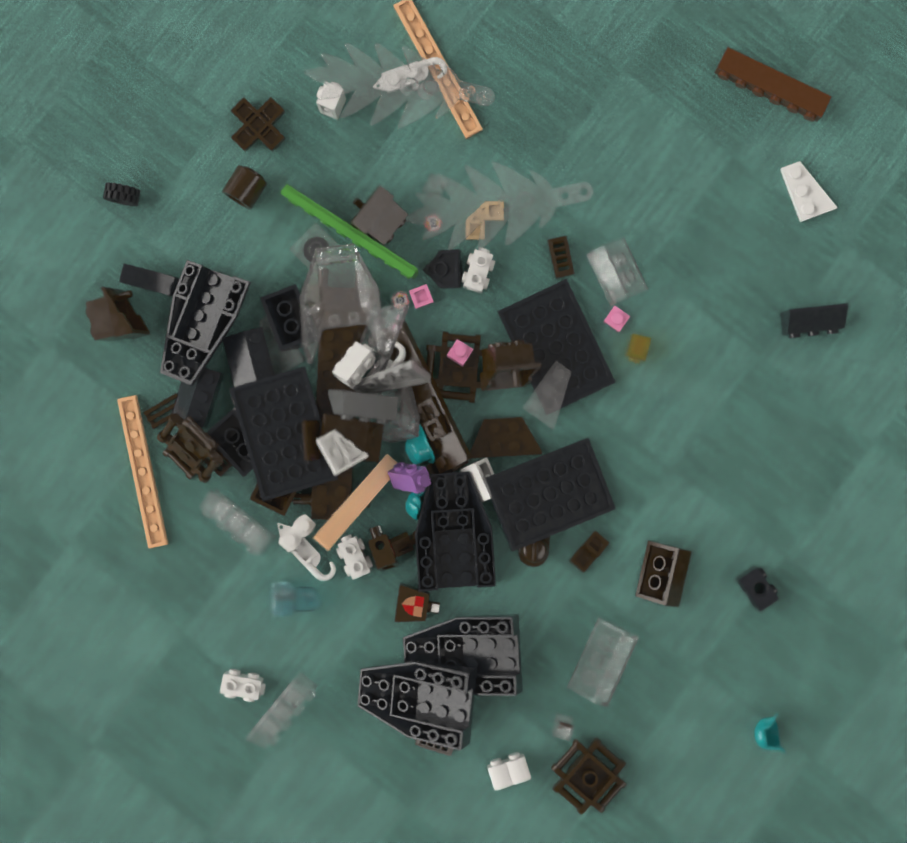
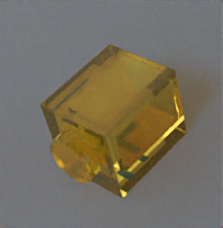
M634 333L630 335L625 357L629 358V362L640 364V361H646L651 338Z

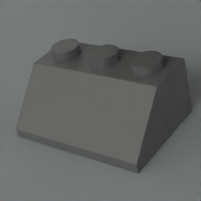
M341 390L328 391L334 414L341 415V419L353 420V416H357L359 421L371 422V418L377 419L376 423L388 424V420L396 421L398 397Z

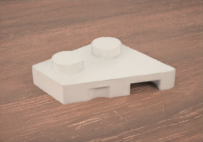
M335 430L316 440L334 475L341 473L368 457L367 453L359 450L354 446L355 444L344 439Z

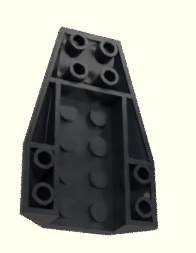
M189 260L186 261L172 298L160 369L161 374L189 385H194L237 320L251 282L213 271Z

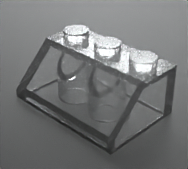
M625 238L604 244L586 254L610 306L648 290Z

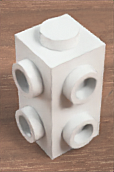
M479 248V250H474V254H469L467 264L470 265L468 272L464 271L461 280L464 283L463 288L481 294L483 289L487 290L490 281L487 278L488 271H493L495 264L490 250Z
M355 342L347 350L343 359L335 365L332 371L338 380L353 389L361 382L366 371L374 365L376 358L372 353L373 349L365 343L361 345Z
M351 534L340 538L342 542L338 543L339 548H336L339 558H343L346 563L344 569L347 576H351L352 580L370 573L372 571L370 567H373L370 557H366L363 549L366 548L361 538L358 539L357 535L352 537Z
M229 669V671L223 674L220 693L225 694L224 696L227 698H236L237 696L242 697L244 701L255 702L261 695L264 696L266 684H263L264 678L259 677L260 675L257 673H248L246 675L241 674L240 670Z

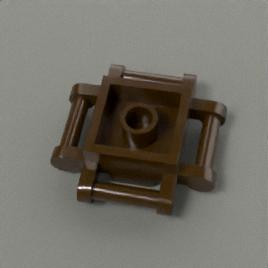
M443 331L441 346L426 345V364L432 376L435 352H441L439 378H434L444 399L469 401V403H475L476 388L481 389V382H477L479 356H482V350H480L481 334L471 336L449 334L448 331ZM458 339L463 343H474V350L463 367L447 357L448 352L452 348L447 347L448 341L456 342ZM444 386L470 388V393L443 391Z
M176 413L171 414L167 425L157 435V439L160 442L168 445L162 454L166 458L169 457L184 471L189 480L198 474L199 480L202 483H207L211 479V474L216 467H219L223 462L222 456L215 451L219 446L218 443L191 416L184 420ZM177 426L179 430L172 436L170 433ZM210 459V464L205 468L204 465Z
M598 737L593 739L588 748L575 738L572 742L573 745L561 759L550 767L560 777V780L553 785L552 790L570 802L580 815L584 814L590 806L603 814L609 802L622 788L624 789L628 785L618 776L625 767L626 762L623 759H619L606 748ZM596 749L615 765L612 770L593 754ZM580 750L582 754L577 757L565 773L562 768ZM615 781L616 784L609 790V792L602 798V800L598 802L599 798ZM567 784L585 801L581 803L564 788V785Z

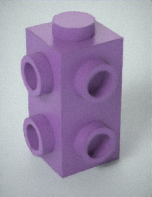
M400 462L387 472L393 489L418 494L431 484L429 472L424 466Z

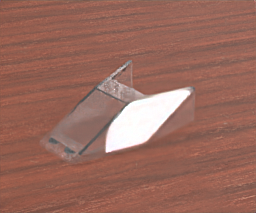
M354 243L315 248L300 295L303 347L308 364L313 362L323 330L361 324L369 328L382 354H387L379 288Z

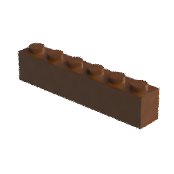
M729 47L723 53L714 72L720 79L730 80L741 89L747 88L754 95L770 99L769 101L772 104L787 107L789 112L799 113L811 122H817L822 118L832 97Z

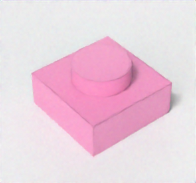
M427 284L409 290L416 309L434 303Z
M614 306L603 322L619 333L630 316Z
M457 339L448 352L447 357L463 367L474 349Z

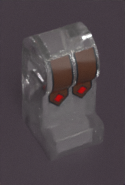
M556 713L551 731L552 735L555 738H561L570 742L574 725H572L573 717Z

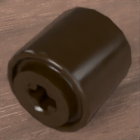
M238 165L223 188L222 193L244 208L252 210L265 189L267 182L263 176L253 169Z

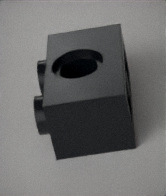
M753 565L735 577V580L754 608L761 612L779 600L776 595L778 590L772 583L769 584L765 578L768 576L761 567L758 568ZM757 583L762 584L760 592H755L754 590Z

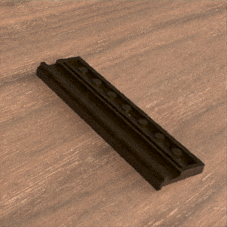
M405 319L399 320L375 335L373 338L383 358H389L394 361L399 355V350L397 347H392L391 349L387 347L390 343L399 342L406 351L403 363L413 360L431 375V382L399 388V391L413 420L419 422L421 426L425 423V420L416 406L418 403L435 396L441 408L448 432L446 435L431 441L422 426L427 441L434 453V463L438 472L444 473L471 459L472 456Z

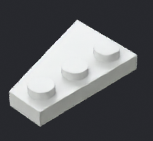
M800 161L780 169L800 222L838 208Z

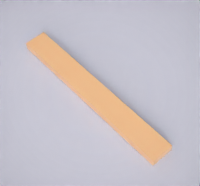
M402 0L394 4L393 7L422 60L439 57L445 61L412 0ZM446 63L447 73L441 79H437V76L442 72L440 65L436 64L427 67L464 137L468 139L483 131L448 64Z
M133 395L119 398L117 402L148 549L168 545L138 396Z

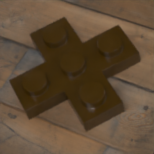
M243 97L231 110L243 123L231 139L244 152L258 139L271 152L285 140V137L273 126L285 113V110L272 97L258 110Z

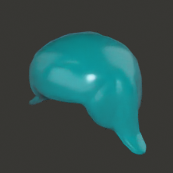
M426 489L418 494L411 492L406 500V511L415 520H419Z
M778 713L773 717L759 720L754 728V737L758 746L762 749L781 750L786 753V750L780 745L779 730L775 721Z

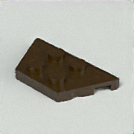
M523 417L484 419L470 454L472 458L537 455L542 454V450Z

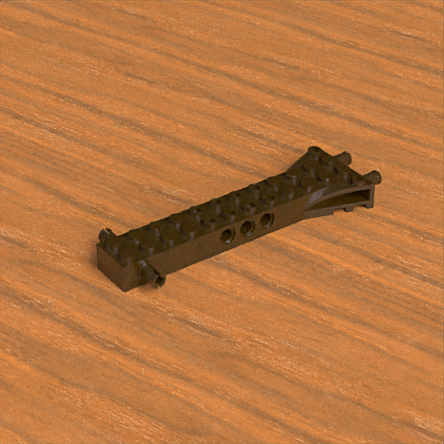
M317 268V285L315 287L302 286L319 342L316 404L322 422L324 414L341 416L333 412L328 395L329 390L356 392L338 380L332 371L355 342L361 344L375 304L379 298L380 290L366 288L368 273L366 270H362V278L361 271L355 270V287L331 288L328 286L329 269L325 268L323 270L322 268ZM354 465L337 474L339 479L313 486L311 493H296L294 498L301 499H294L293 505H310L311 519L329 520L353 493Z

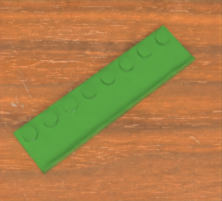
M288 184L282 189L281 194L288 198L291 204L296 207L299 205L305 209V213L311 217L316 216L325 226L333 227L336 229V233L346 238L347 236L353 240V244L359 248L364 247L373 257L381 258L385 261L384 264L390 268L398 269L401 271L400 274L407 279H416L418 276V268Z

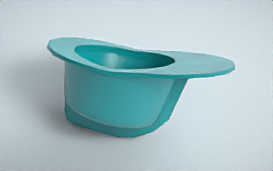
M413 421L411 425L412 435L405 443L406 454L412 464L417 465L425 461L433 464L435 456L427 441L425 432L419 422Z

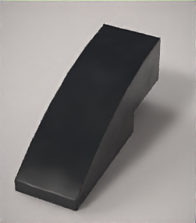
M124 263L119 282L173 297L180 278Z

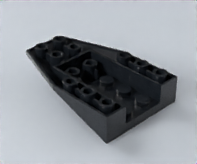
M470 472L430 474L431 484L427 486L415 531L419 592L436 591L438 588L477 586V588L495 587L493 530Z
M519 614L456 617L403 637L404 663L419 661L477 668L475 695L517 696L523 692Z
M419 661L362 668L360 670L357 706L408 738L461 751L470 744L477 668Z

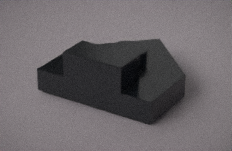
M440 250L435 255L436 257L422 270L441 289L461 288L463 276L461 250Z

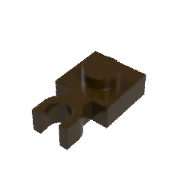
M406 531L389 539L396 557L414 550L413 545L416 544L415 531L411 535H408Z

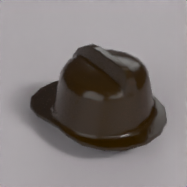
M550 536L518 549L521 561L530 567L542 565L548 558Z

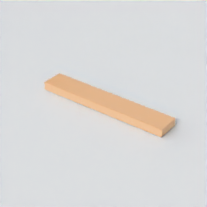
M386 454L313 538L329 550L388 483L390 478L387 472L394 468L393 466L398 462Z

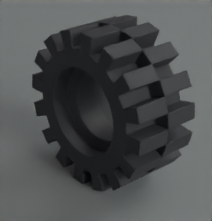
M105 183L104 200L126 206H138L139 189L129 187L128 185Z

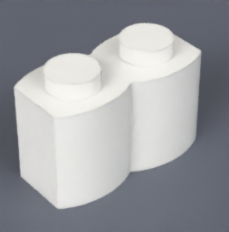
M306 514L300 516L294 522L292 529L282 534L278 543L286 551H294L300 546L303 538L313 532L316 523Z
M515 752L508 755L509 758L501 760V758H496L490 761L487 767L495 791L532 779L524 754Z

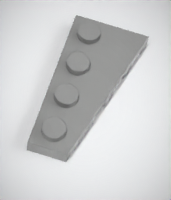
M411 360L362 378L361 382L353 390L359 393L374 394L431 382V375Z

